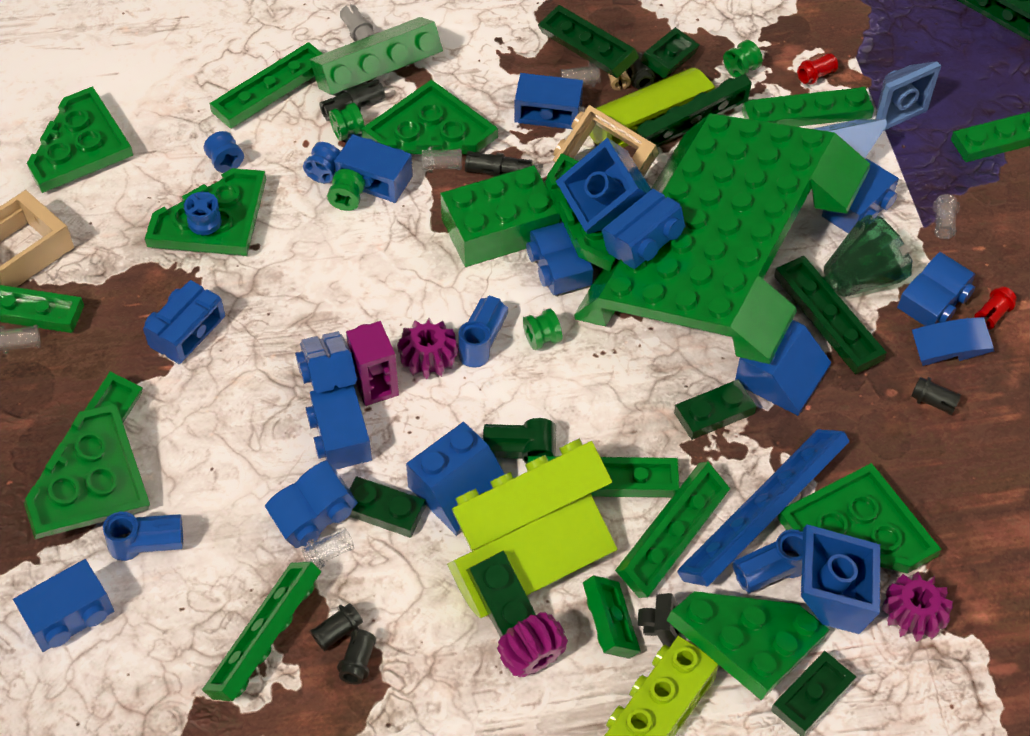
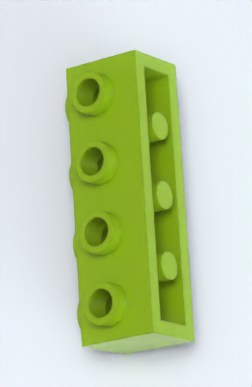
M580 438L560 447L562 455L548 461L546 455L525 464L528 472L514 478L512 473L509 472L490 481L493 489L479 495L477 489H473L455 498L458 506L451 510L470 550L473 551L612 483L593 441L582 444Z
M678 635L670 647L664 644L660 648L652 662L655 668L649 676L646 677L642 674L637 679L629 694L632 699L626 707L623 708L619 705L614 710L606 724L609 730L604 736H675L714 682L719 665L702 650Z

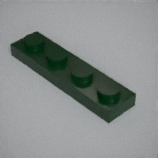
M558 5L538 24L539 29L544 35L615 78H618L639 58L635 48L561 5Z
M746 74L735 79L729 78L710 92H701L692 101L682 106L672 107L665 115L655 120L643 122L636 129V133L655 144L656 147H659L686 133L708 114L721 115L748 101L752 82Z
M804 255L776 268L775 279L855 375L884 361L887 354L884 348Z

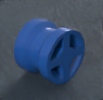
M219 131L212 134L204 143V152L211 159L212 165L218 172L225 173L232 168H238L243 162V151L236 145V140L231 133L227 131Z
M317 142L312 148V156L306 158L303 163L304 172L318 183L325 184L331 182L335 174L334 160L339 155L340 150L330 143Z
M203 191L196 192L185 200L184 211L187 216L188 227L192 232L198 235H208L220 228L222 223L221 214L219 212L218 200L213 194Z

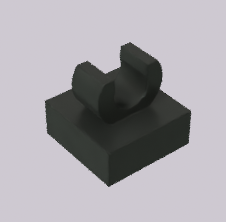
M672 593L656 594L655 609L641 608L638 610V626H644L643 634L647 636L657 635L662 644L669 647L678 635L681 637V633L666 621L670 612L678 605Z

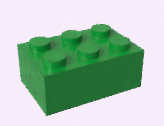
M535 165L440 193L442 221L465 267L526 249V243L530 242L531 230L560 223L558 210Z

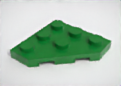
M432 79L361 128L363 138L372 139L377 143L398 148L410 154H467L468 151L479 152L498 138V128Z
M92 86L66 96L61 100L58 106V115L54 121H50L40 138L41 145L36 154H31L26 164L41 193H44L133 156V151L126 137Z
M561 153L547 174L545 184L578 257L607 271H611L617 259L606 250L602 231L590 234L584 231L556 183L557 179L579 162Z
M232 168L221 174L222 179L208 187L203 184L183 195L182 202L169 209L162 207L152 213L145 236L147 247L247 256L267 180L265 171ZM196 192H209L217 198L222 223L216 232L208 235H198L188 227L184 202L191 194Z
M117 404L78 413L71 428L56 448L36 484L26 496L24 506L34 539L104 522L108 516L116 512L122 511L135 514L149 509L150 502Z
M872 463L790 504L777 516V519L786 530L794 529L803 532L804 527L808 524L880 544V567L903 573H909L937 558L942 550Z
M697 591L691 593L670 612L666 620L761 701L824 640L830 630L799 604Z

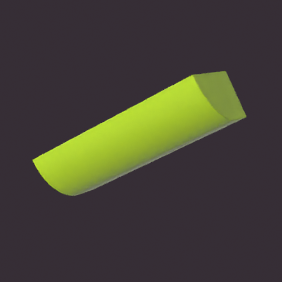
M690 68L595 109L636 133V129L643 122L655 120L665 115L672 107L682 106L692 101L699 93H708L716 87L699 69ZM597 125L589 134L597 146L606 138H609L623 148L628 146L627 143Z
M588 494L447 563L470 609L476 616L483 618L488 613L466 569L504 550L526 595H529L618 549L592 495Z

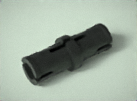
M376 79L355 89L352 87L345 89L344 93L322 101L319 105L326 121H330V110H343L347 104L354 102L361 111V107L384 99L385 91L382 84Z
M468 151L465 160V172L493 175V177L533 166V160L506 157L504 153L498 152L496 155Z

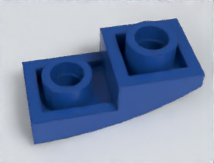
M984 317L946 321L912 330L922 366L958 356L959 361L994 351Z

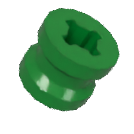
M744 40L737 45V48H731L724 53L723 62L729 74L737 78L743 74L747 75L749 70L752 71L762 65L763 58L760 49L754 42Z
M354 102L347 104L343 110L333 109L329 111L330 123L339 141L347 139L348 135L352 133L362 134L361 128L365 124L361 112Z
M350 169L336 171L332 178V186L327 193V200L332 206L340 210L352 211L356 209L361 200L360 194L365 187L364 178L358 172Z
M551 308L543 310L541 315L536 317L532 315L523 317V329L533 350L541 349L544 343L547 342L555 344L562 341L563 335L560 322Z

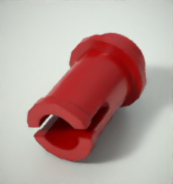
M827 53L813 61H803L797 69L799 80L804 84L811 85L816 83L818 78L836 72L838 70L837 58L832 53Z
M1002 286L992 290L989 295L990 299L974 315V318L989 316V319L986 321L988 330L993 329L1006 312L1012 311L1016 306L1015 301L1017 297L1007 287Z

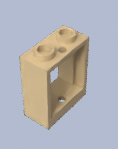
M591 105L587 107L585 112L580 111L572 122L571 128L573 130L566 140L562 139L557 144L553 156H555L553 159L554 163L561 153L574 158L595 125L637 149L632 159L643 177L659 154L655 144Z
M24 190L0 206V242L27 223L43 237L0 266V285L18 287L74 248L67 225L27 190Z

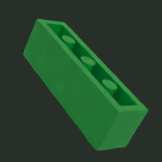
M418 17L309 60L318 88L333 95L443 51L435 21Z

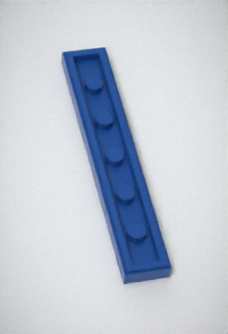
M817 429L679 568L677 572L682 581L708 587L850 442L845 432Z

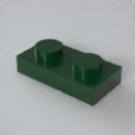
M675 27L647 49L640 61L652 69L654 73L659 74L665 79L696 53L700 44Z
M739 379L675 404L674 414L690 439L693 440L754 415L756 405Z
M358 476L355 477L349 489L358 502L352 509L349 517L409 538L412 537L426 508L425 499Z
M504 550L466 569L500 638L507 634L506 632L509 628L517 625L518 621H523L530 615H536Z
M824 650L776 700L771 711L797 734L805 736L854 684L856 676Z

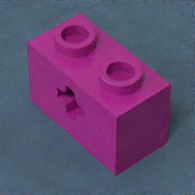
M377 321L371 324H363L355 329L346 331L347 345L352 353L357 377L356 386L364 405L369 406L399 396L396 355L382 322Z

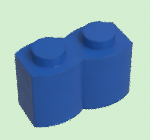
M563 222L530 231V242L526 243V249L530 261L537 262L539 266L538 275L543 287L548 286L553 295H558L592 285V264L578 257Z
M939 252L928 263L922 273L915 277L904 290L897 308L924 326L950 321L957 309L954 306L958 302L965 304L974 292L975 286L972 285L975 273L942 252Z
M325 460L306 471L296 483L276 493L265 504V508L286 541L295 548H299L301 546H309L317 541L327 525L339 523L348 518L358 502L336 469Z

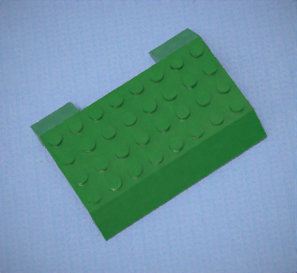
M712 113L708 114L684 134L651 188L664 194L666 198L669 197L678 202L682 207L685 228L681 235L675 240L668 241L658 250L654 258L649 261L645 260L636 269L629 267L622 260L618 259L611 271L602 268L574 314L575 320L606 327L614 312L618 311L730 336L733 339L736 357L770 364L797 310L790 301L763 280L811 189L814 208L847 214L870 170V163L835 132Z

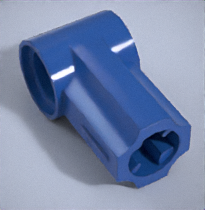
M490 295L486 298H480L469 321L460 327L458 334V357L462 364L476 368L488 362L490 348L508 315V307L501 302L500 298Z
M120 511L111 514L104 521L103 532L108 552L117 560H131L141 552L183 549L181 514L135 518L129 512ZM122 534H130L125 538H116Z
M794 529L786 530L778 536L776 542L734 560L732 568L741 588L750 594L784 577L796 578L801 576L803 532ZM794 551L798 553L800 556L790 557L786 555L784 552Z

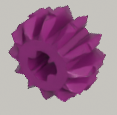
M430 318L427 319L425 324H420L414 320L412 328H403L402 338L397 343L400 362L403 367H409L413 376L423 372L426 379L433 372L442 377L444 368H453L454 358L458 354L456 335L453 329H446L443 320L437 324H433Z
M919 571L913 574L911 579L902 574L898 577L895 584L892 583L888 586L885 593L886 599L882 605V612L889 614L887 619L888 626H900V637L910 632L913 634L916 642L921 640L924 634L933 639L938 635L940 629L943 630V628L947 627L950 621L949 614L953 608V601L946 599L948 594L947 587L936 588L934 586L936 582L935 576L925 581L922 580Z
M540 612L537 615H530L523 621H518L517 625L509 628L506 632L507 634L499 639L497 650L501 655L500 659L506 669L509 668L513 676L526 677L529 674H536L539 670L547 668L550 663L557 661L558 656L565 652L568 639L564 634L565 631L559 621L556 622L552 614Z

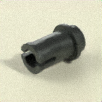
M637 52L639 58L628 68L631 73V84L638 90L654 84L655 81L654 71L640 61L643 56L641 52Z
M920 377L911 397L917 399L916 403L920 404L922 401L948 413V415H952L961 394L931 382L932 378L930 377L927 380Z
M348 603L346 606L339 605L337 607L338 612L316 628L310 630L314 640L324 652L350 631H358V626L363 623L361 616L351 603Z
M358 629V632L356 630L352 631L345 657L337 665L339 678L353 685L361 684L362 680L368 677L369 669L367 665L373 646L376 643V637L372 633Z

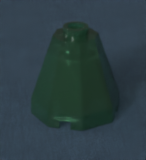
M867 215L855 224L824 265L825 276L823 278L838 295L847 297L901 283L912 275L913 260L909 252L902 255L899 248L904 245V242L900 235L882 217L876 216L873 218V215Z

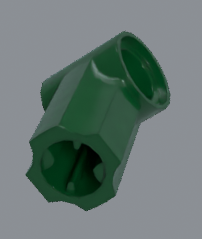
M532 418L527 420L524 425L484 424L483 440L489 445L496 458H520L527 464L528 456H555L556 425L546 418Z

